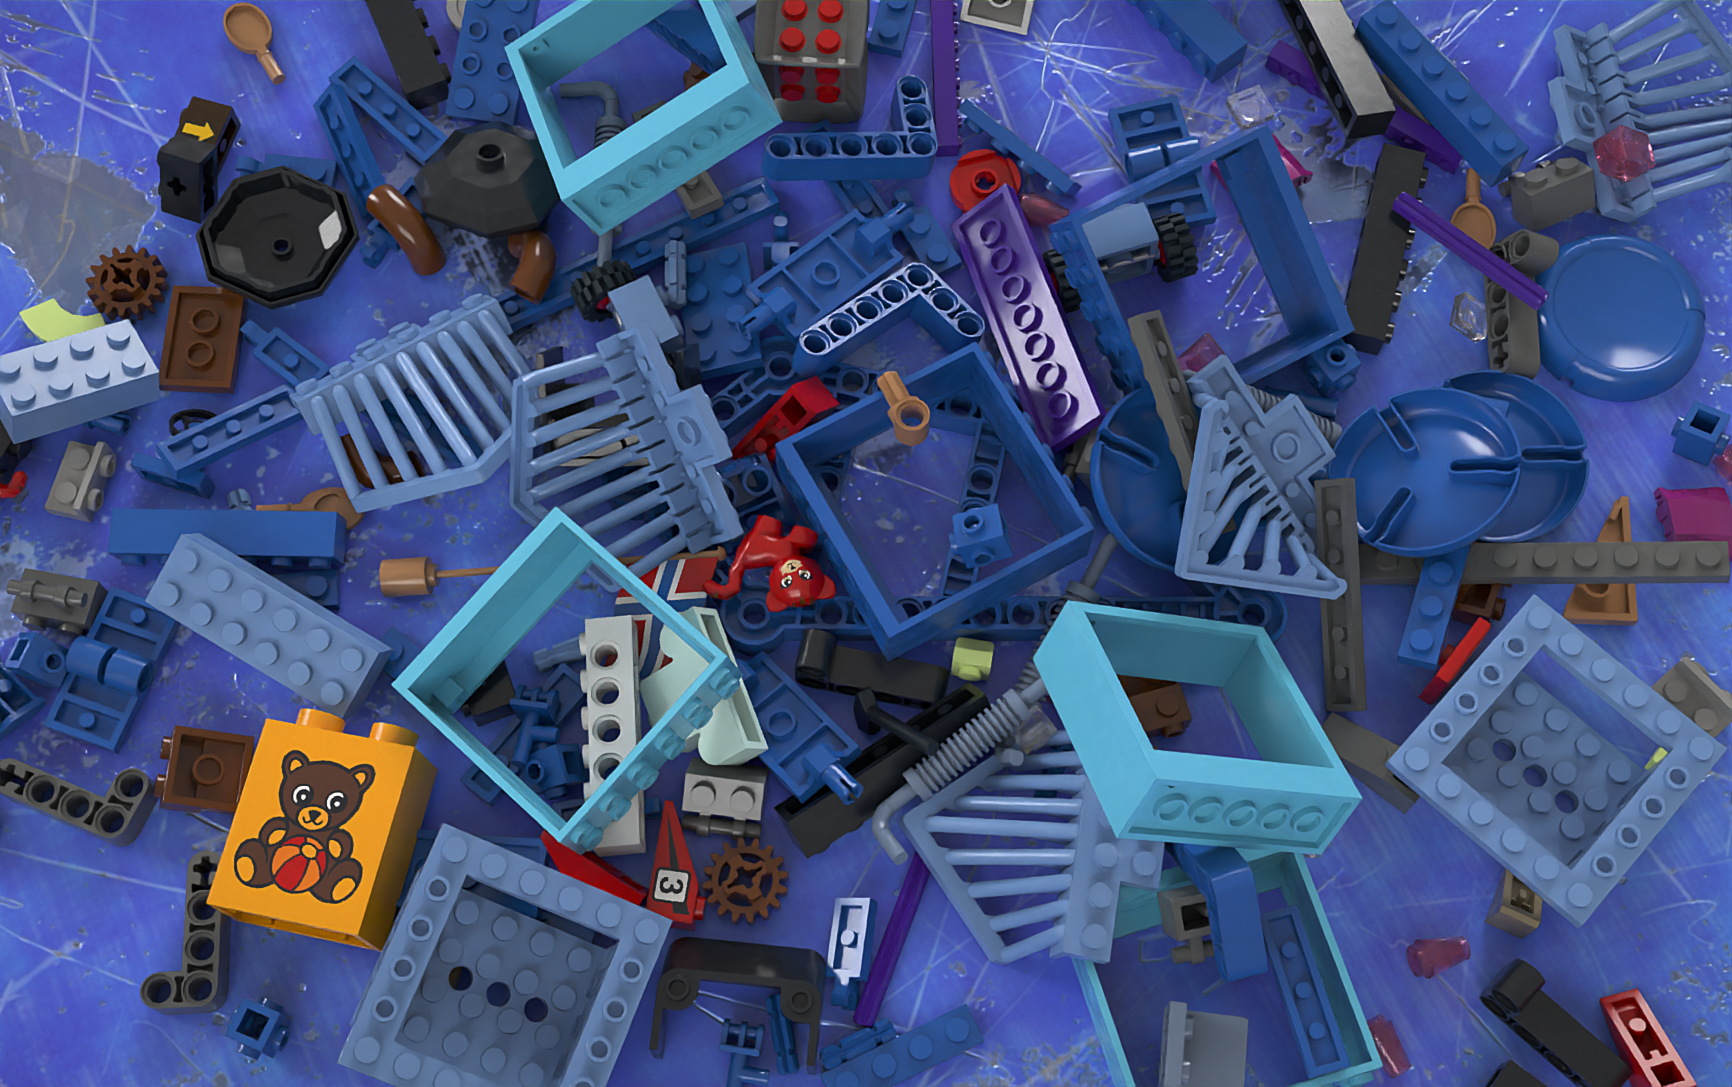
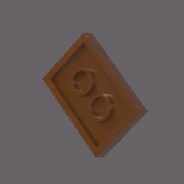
M173 285L159 368V389L161 391L234 394L243 337L240 328L245 324L247 298L223 287Z

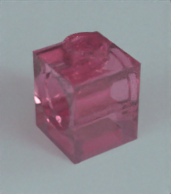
M1621 125L1592 142L1601 174L1628 182L1656 166L1648 134Z

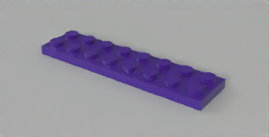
M1005 183L953 222L951 226L1022 408L1031 417L1036 428L1034 434L1040 443H1046L1055 455L1100 425L1107 413L1015 190Z

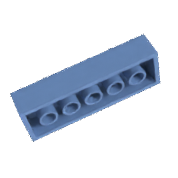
M200 533L181 534L145 600L146 603L341 719L350 718L358 714L394 650Z

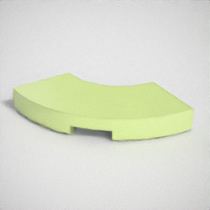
M54 298L19 312L32 333L44 343L107 325L101 313L89 316L73 315L62 309Z

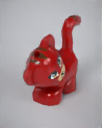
M758 515L751 531L744 537L736 549L735 559L729 569L728 583L723 586L714 580L708 579L703 583L702 590L712 598L728 600L740 592L745 570L771 567L773 569L769 577L770 590L766 595V606L769 612L778 613L788 607H804L817 600L833 598L836 593V586L834 581L823 573L816 560L802 556V554H810L814 551L818 540V535L815 531L795 525L790 534L785 537L783 536L784 528L781 521L766 515Z

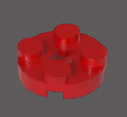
M989 149L974 150L963 155L958 160V165L951 172L949 181L950 196L954 204L962 210L964 215L1005 183L1014 188L1018 197L1021 177L1017 166L1008 157L1005 160L1003 157L997 156L996 151ZM981 178H985L987 183H994L989 190H982L977 187Z

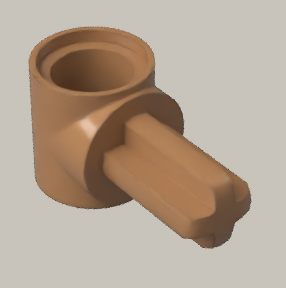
M896 371L883 373L877 379V384L891 407L887 414L894 425L896 438L901 443L909 446L922 443L929 433L930 411L928 406L919 400L917 396H910ZM913 417L920 420L921 424L910 427L902 421Z

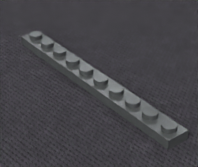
M1728 541L1472 543L1461 584L1729 583ZM1358 544L1360 585H1418L1425 557L1397 556L1380 551L1372 545Z

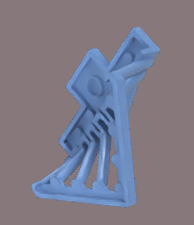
M1660 0L1611 31L1608 30V26L1604 22L1587 32L1580 31L1566 24L1553 31L1557 44L1555 51L1561 60L1564 71L1563 77L1558 76L1547 83L1551 95L1550 105L1556 114L1559 125L1558 136L1564 145L1586 153L1588 165L1594 170V187L1597 195L1596 205L1603 216L1629 223L1657 208L1656 203L1722 182L1732 183V148H1730L1732 147V104L1649 115L1634 110V108L1723 90L1728 87L1732 88V49L1695 0ZM1674 8L1684 19L1620 51H1614V44ZM1687 33L1695 34L1704 46L1701 49L1630 72L1619 70L1620 65ZM1708 60L1715 61L1724 73L1716 77L1641 93L1625 89L1704 63ZM1725 119L1649 133L1642 131L1643 129ZM1715 136L1653 151L1645 149V147ZM1703 154L1700 156L1689 158L1683 161L1665 165L1652 170L1647 167L1654 164ZM1725 163L1719 169L1656 189L1651 186L1653 183Z
M478 293L463 300V307L451 313L449 310H444L429 318L430 324L424 327H420L415 323L410 325L408 322L400 323L388 331L389 336L379 341L373 338L359 344L355 348L357 352L349 356L352 364L349 361L339 363L329 370L330 375L319 381L316 378L306 380L295 387L297 392L289 395L296 410L303 416L312 435L315 436L322 432L347 496L357 513L483 483L510 457L511 423L466 358L469 355H475L512 410L513 385L487 346L491 344L497 346L518 378L530 373L531 370L508 338V335L512 334L513 331L497 299L487 294L483 296L482 293ZM452 366L456 368L497 429L500 437L495 442L445 369L446 367ZM430 376L436 380L480 446L483 454L478 459L425 381V378ZM538 386L535 387V400L539 399ZM409 387L417 394L464 467L453 470L447 467L402 390ZM388 399L393 404L431 468L433 475L419 478L380 403L381 401ZM367 409L404 482L390 485L358 416L361 411ZM541 416L534 418V430L541 424ZM342 421L345 422L375 489L365 492L361 490L336 428V425Z
M649 320L595 343L599 352L539 369L513 380L509 503L534 528L553 510H547L539 501L630 462L647 457L649 465L557 508L571 518L640 485L657 480L660 485L659 488L580 527L589 536L594 538L667 501L670 509L666 513L604 548L617 559L677 524L680 529L677 536L627 568L638 578L688 547L691 554H695L713 544L734 539L744 533L739 523V515L731 505L724 489L723 479L713 465L733 456L728 446V438L720 428L712 410L711 400L705 394L701 384L680 392L676 383V375L667 363L660 347L659 337L652 329ZM599 367L607 368L609 375L535 400V387ZM610 390L617 391L619 398L534 430V418ZM627 413L630 419L533 459V447L618 414ZM637 434L640 442L532 488L533 476ZM594 562L585 570L610 593L617 592L623 588Z
M1220 355L1186 381V385L1193 394V404L1202 408L1175 563V574L1187 580L1336 600L1347 590V582L1336 577L1318 559L1315 489L1308 480L1311 475L1336 457V454L1296 394H1289L1264 413L1227 355ZM1231 451V453H1230L1228 459H1227L1226 462H1225V458H1226L1227 453H1229V452ZM1242 472L1239 479L1237 480V482L1235 483V485L1233 486V488L1231 489V491L1219 507L1233 479ZM1255 493L1226 560L1219 565L1206 564L1209 559V551L1239 505ZM1267 514L1262 566L1257 571L1243 569L1245 566L1244 556L1261 517ZM1281 536L1298 570L1293 576L1279 574L1281 572V564L1278 562Z
M1066 729L1047 732L1029 730L1015 740L1012 749L1019 750L1024 755L1032 748L1034 751H1038L1043 747L1072 744ZM1076 751L1024 755V761L1019 766L1001 763L994 754L903 815L899 820L900 827L992 963L1006 965L1050 946V958L1058 959L1068 956L1100 964L1109 963L1120 884L1152 892L1158 890L1160 886L1165 842L1116 838ZM1004 767L1017 772L1066 767L1075 772V774L994 775ZM975 787L986 792L1055 790L1072 796V799L970 796L965 794ZM942 809L957 813L964 811L1031 813L1068 819V823L934 815ZM946 832L1032 837L1065 845V848L949 849L938 846L930 833ZM1038 865L1060 870L1061 874L973 883L962 882L952 866ZM1031 893L1058 895L1057 901L997 916L985 915L975 901L977 898ZM1054 921L1053 928L1009 946H1005L997 934L1000 931L1037 922Z

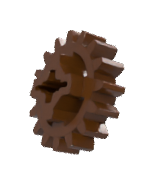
M127 245L125 253H120L116 247L112 248L113 256L110 258L101 254L99 257L103 264L101 266L91 265L90 267L95 277L86 278V283L90 287L87 295L98 312L101 314L105 312L111 321H114L118 315L122 321L130 320L131 315H135L141 321L143 320V312L145 310L154 314L156 312L153 306L155 301L159 303L165 302V298L160 291L169 290L170 287L165 280L168 277V273L155 254L150 256L144 247L136 253L132 245Z
M738 838L737 847L734 849L727 842L723 843L725 854L720 856L719 854L712 853L710 856L715 866L704 867L703 870L704 875L711 878L710 881L702 883L703 890L705 892H714L707 899L708 905L711 907L720 904L717 911L718 917L722 919L728 913H731L734 925L738 924L741 917H746L749 926L754 925V916L760 915L765 921L769 920L767 909L771 907L779 911L781 904L777 896L788 895V888L780 885V883L789 880L788 872L778 871L784 865L783 857L772 859L774 847L769 845L764 850H761L759 839L757 838L753 840L751 846H745L743 838ZM742 857H752L760 861L751 863L743 861ZM728 865L730 869L729 877L719 886L721 873ZM745 874L748 879L752 878L753 886L747 889L743 884L739 885V877ZM772 877L771 890L764 898L761 892L763 884ZM737 899L748 902L750 906H737L731 902Z

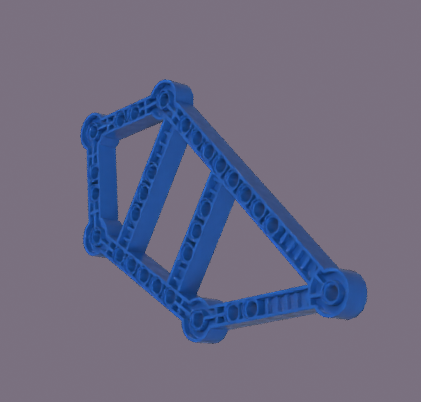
M775 335L763 339L761 343L765 366L746 371L710 399L715 417L722 412H728L733 415L728 420L721 421L717 419L728 441L772 408L793 384L812 378L798 374L792 367L791 361L797 343L793 344L786 336ZM839 362L818 375L817 377L840 404L829 416L880 391L877 379L885 371ZM778 369H785L790 372L783 377L773 374ZM899 375L900 379L907 377L904 375ZM849 384L859 385L861 389L855 392H849L845 390L844 387H846ZM967 389L929 409V427L974 436L957 514L966 512L971 508H981L995 504L1007 453ZM1016 399L1015 404L1017 405L1021 413H1023L1024 410L1022 408L1020 400ZM964 407L969 412L964 415H958L952 409ZM917 418L905 421L917 425L921 424V421ZM1074 442L1054 455L1056 461L1054 465L1058 470L1063 471L1061 464L1065 454L1070 453ZM857 446L845 452L843 457L831 459L816 467L825 483H831L837 487L831 493L840 508H842ZM621 466L602 474V485L604 486L645 466ZM657 480L645 483L640 487H636L608 500V503L614 511L659 488L660 485ZM976 481H985L991 487L986 490H979L972 484ZM667 501L630 520H644L647 524L666 513L670 507ZM801 515L799 526L809 528ZM676 524L658 534L657 537L664 544L674 538L680 532V529ZM817 542L813 552L802 554V556L816 560L825 574L828 559ZM713 544L701 551L718 550V544ZM949 545L938 596L893 597L898 605H902L906 613L917 615L977 583L981 567L976 566L967 569L963 559L958 555L955 556L951 545ZM686 547L678 553H686L690 551L688 547ZM728 556L723 561H718L712 579L723 586L728 583L729 569L733 563ZM743 574L741 590L738 594L728 600L710 597L720 608L721 624L730 646L735 651L746 656H756L762 650L766 654L772 653L784 641H801L802 633L806 629L828 632L834 635L837 641H876L867 625L860 620L861 615L850 596H834L825 600H817L804 607H788L778 613L769 612L766 606V595L770 590L769 583L763 580L749 581ZM1181 577L1179 578L1198 597L1101 596L1097 603L1098 605L1244 625L1251 624H1248L1242 615L1251 613L1258 617L1260 624L1251 626L1264 627L1274 646L1285 631L1289 617L1286 601L1279 592L1187 580ZM1010 596L980 612L991 615L994 619L992 623L987 625L980 624L975 620V616L928 641H956L958 637L981 641H1041L1039 639L1040 636L1046 635L1043 633L1044 628L1049 629L1047 626L1048 621L1053 622L1050 617L1052 614H1055L1054 609L1056 607L1060 608L1057 604L1063 600L1061 596ZM757 612L765 616V619L759 624H750L745 621L746 617L751 613ZM827 613H836L840 615L841 620L831 625L823 622L822 617ZM1017 613H1025L1030 616L1032 622L1025 625L1018 624L1013 619V616Z

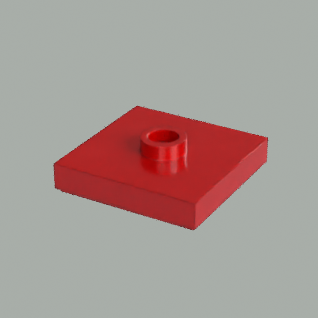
M1479 617L1456 647H1453L1451 644L1447 645L1441 653L1439 660L1440 669L1418 698L1428 705L1436 701L1491 629L1490 623Z

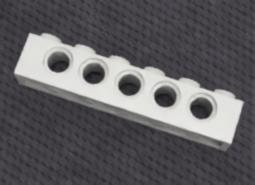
M632 615L585 619V632L579 635L580 652L582 656H586V669L580 672L581 689L583 693H587L588 706L582 707L581 710L582 726L584 730H588L589 744L583 745L582 749L584 767L589 768L590 782L584 783L585 802L605 781V771L612 766H618L642 740L638 629ZM606 655H618L613 665L608 667L600 666L601 660ZM607 692H619L615 702L611 704L601 703L602 697ZM611 728L620 729V735L616 740L612 742L602 741L603 735L607 730ZM640 790L630 801L632 805L629 811L618 821L613 820L603 831L602 841L593 849L599 857L646 853L643 790Z

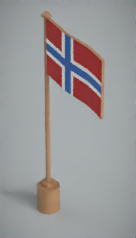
M718 546V550L700 551L695 554L690 552L677 553L639 579L679 614L692 606L706 608L708 594L702 590V585L706 580L713 579L718 561H723L727 556L725 548ZM429 556L385 559L381 561L379 569L380 587L384 597L427 595L433 593L434 586H439L440 578L491 575L500 566L439 571L438 564H433ZM645 556L619 557L617 560L623 565H627L628 568ZM622 588L619 590L615 602L614 617L632 615L638 629L639 678L649 677L673 661L672 658L663 653L660 647V633L665 624ZM609 654L604 667L613 665L618 655Z

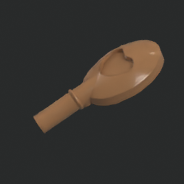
M243 2L231 5L223 16V26L227 38L238 50L246 54L256 55L258 62L261 63L273 84H281L285 80V76L273 58V53L268 50L273 40L272 28L268 17L261 9L250 3Z
M1473 168L1467 170L1466 197L1464 198L1466 203L1456 209L1450 223L1489 250L1495 241L1496 223L1491 211L1480 203L1482 200L1480 196L1481 177Z
M329 487L313 491L297 504L289 502L288 504L256 506L257 511L338 512L347 520L346 531L358 526L365 515V512L357 513L345 488Z

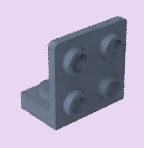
M1170 1001L1164 1008L1158 1087H1244L1248 1019L1238 1016L1187 1010V1003Z

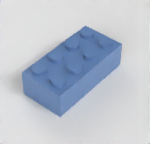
M129 319L0 356V419L13 444L159 400V371Z

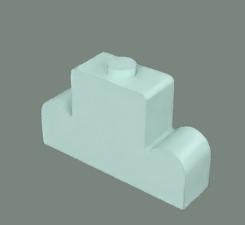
M692 606L680 614L726 654L738 668L716 609ZM664 625L660 633V647L663 653L672 658L673 661L642 680L639 684V689L649 714L648 720L652 728L709 666V663L666 625ZM742 677L739 679L740 686L736 692L726 700L722 698L713 708V716L710 721L699 730L695 728L686 738V746L682 752L689 753L698 748L700 756L708 764L738 766L769 749Z

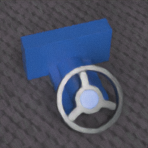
M188 409L177 412L169 420V432L172 436H175L203 423V421L192 420L190 417L209 420L218 415L201 409ZM182 420L184 430L180 429L178 431L174 424ZM136 452L130 464L141 479L210 500L215 489V485L207 474L203 472L205 466L176 479L163 460Z

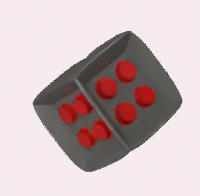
M757 0L754 26L755 61L782 121L818 123L827 118L829 123L839 124L861 119L864 111L867 82L868 45L866 34L869 26L870 0Z

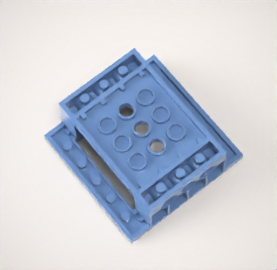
M1533 594L1384 766L1578 929L1586 922L1722 757L1727 748L1538 596ZM1541 649L1668 753L1647 771H1644L1521 670ZM1495 743L1506 744L1512 752L1511 760H1499L1493 753V745ZM1533 768L1539 771L1543 777L1542 786L1533 787L1529 785L1524 778L1525 769ZM1565 794L1573 800L1574 810L1572 813H1565L1558 809L1555 803L1556 795Z
M443 823L424 865L416 872L349 1023V1026L352 1028L336 1063L394 1087H606L673 920ZM467 876L618 940L617 944L604 949L461 888ZM463 967L469 971L471 983L466 990L457 991L450 986L448 977L453 968ZM492 983H501L508 989L509 997L503 1006H493L487 1000L486 992ZM531 998L540 999L546 1006V1014L539 1022H532L525 1016L524 1007Z

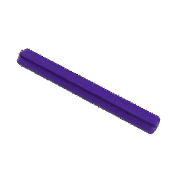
M1402 192L1395 199L1392 207L1395 212L1534 310L1540 309L1549 297L1548 291L1407 192Z
M915 851L870 970L868 981H866L853 1015V1022L865 1028H872L874 1026L931 873L917 851Z

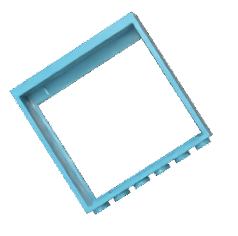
M576 0L504 47L562 202L599 236L783 122L728 0H699L727 65L580 159L576 157L549 86L682 0Z
M555 506L391 685L559 843L582 855L585 851L593 850L602 841L603 831L613 820L618 821L629 811L632 805L630 801L640 790L648 789L659 776L658 770L668 759L673 760L683 751L686 746V738L695 728L699 730L710 721L713 716V708L722 698L726 700L736 692L740 686L739 679L743 674L726 654ZM594 562L709 663V666L572 818L566 822L452 715Z
M1068 600L1033 657V661L1116 838L1321 855L1363 799L1264 627ZM1116 674L1224 687L1263 761L1154 750Z
M1235 848L1247 861L1252 870L1257 895L1281 888L1287 907L1297 905L1351 1067L1287 1087H1362L1366 1085L1367 1082L1374 1080L1372 1073L1383 1067L1303 854ZM1180 866L1161 871L1160 886L1154 892L1120 884L1113 940L1162 925L1157 892L1193 885ZM1071 957L1114 1086L1136 1087L1094 963Z

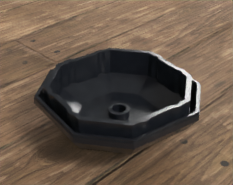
M498 120L455 130L413 178L426 217L487 239H494L539 227L561 200L537 134Z
M284 165L233 179L195 235L208 281L271 310L323 296L360 240L346 193ZM282 247H288L285 251H277Z

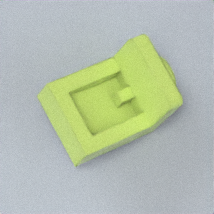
M958 637L954 647L951 675L968 681H988L994 644L987 641Z

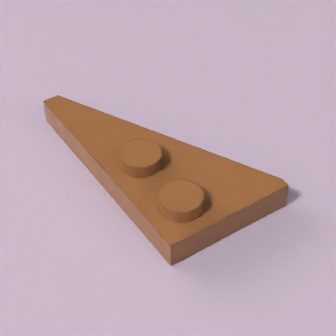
M1621 496L1618 500H1615L1596 542H1632L1628 497ZM1575 584L1561 616L1571 624L1634 626L1638 622L1635 584Z

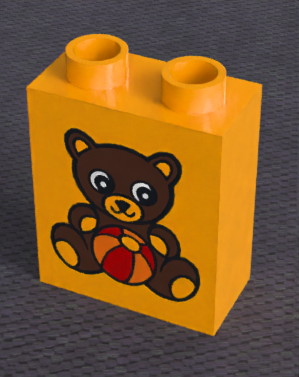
M300 709L295 724L266 718L206 904L238 922L381 952L389 936L397 909L396 903L400 899L416 845L417 831L421 828L438 769L416 749L419 736L415 732L388 723H373L369 738L343 733L346 725L343 719L319 710Z

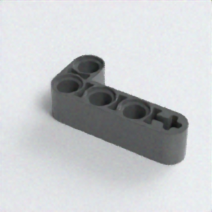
M1521 229L1489 248V251L1535 282L1536 275L1549 269L1556 262L1559 255V244L1554 238ZM1484 275L1490 370L1514 373L1533 380L1540 368L1537 310H1534Z
M7 758L0 760L1 794L15 803L114 846H128L137 839L158 801V798L153 797L155 781L137 768H128L119 772L105 797H101L16 759ZM12 778H21L26 782L25 788L10 782ZM143 782V789L140 794L135 797H129L130 789L135 784ZM54 788L53 797L47 802L42 803L41 799L45 791ZM89 802L87 813L82 817L76 818V811L79 806ZM124 817L121 829L110 833V827L114 820Z
M200 851L193 855L188 863L182 971L153 973L146 977L141 984L140 997L143 1003L161 1014L211 1013L222 1008L227 1000L231 918L216 910L211 918L201 920V912L208 905L206 902L216 871L211 872L212 865L218 868L221 856L214 851ZM210 872L209 880L204 877L205 873ZM213 942V954L206 960H200L199 952L202 946ZM211 982L212 992L210 996L203 1001H198L197 992L200 986ZM170 984L171 995L166 1001L158 1003L156 998L157 992L164 985Z

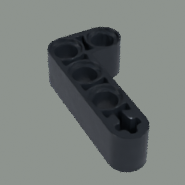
M815 629L803 631L794 668L795 680L803 686L854 697L857 692L869 686L876 701L920 710H926L946 696L950 676L949 670L938 665L898 657L888 662L883 654L838 646L837 638L834 635Z
M1517 958L1505 965L1479 996L1481 1002L1489 1011L1577 1087H1622L1631 1076V1069L1621 1058L1541 990L1545 984L1544 977L1526 961Z

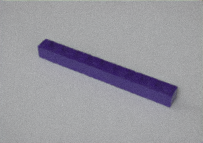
M930 0L934 122L938 142L936 157L958 156V148H962V134H958V129L962 128V117L957 115V109L961 106V96L956 95V90H960V77H956V72H959V58H955V53H958L959 46L958 39L954 40V34H958V22L953 21V16H957V2H953V0Z
M1279 39L1269 53L1265 67L1272 73L1279 74L1291 84L1298 85L1309 94L1319 97L1328 104L1304 53ZM1395 106V115L1383 136L1399 143L1403 148L1426 153V161L1439 166L1445 172L1454 174L1464 160L1463 157L1436 128Z

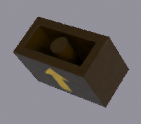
M193 96L188 107L184 108L181 112L179 127L175 135L180 134L217 146L218 176L241 124L232 106Z

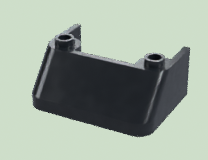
M692 343L675 352L676 383L680 392L701 384L699 343ZM555 346L536 354L537 370L564 362L563 346ZM565 378L538 386L539 399L575 387L581 383H565ZM594 396L540 415L541 427L595 407ZM627 413L618 414L543 443L544 454L630 419ZM637 434L558 466H584L640 441ZM647 457L623 466H647L650 463Z
M681 937L675 940L668 948L657 986L649 1050L654 1058L663 1059L669 1010L682 1011L691 1007L698 997L700 981L781 989L780 1007L784 1016L794 1023L810 1024L806 1068L807 1074L816 1075L826 981V963L823 957L818 952L805 948L696 937Z

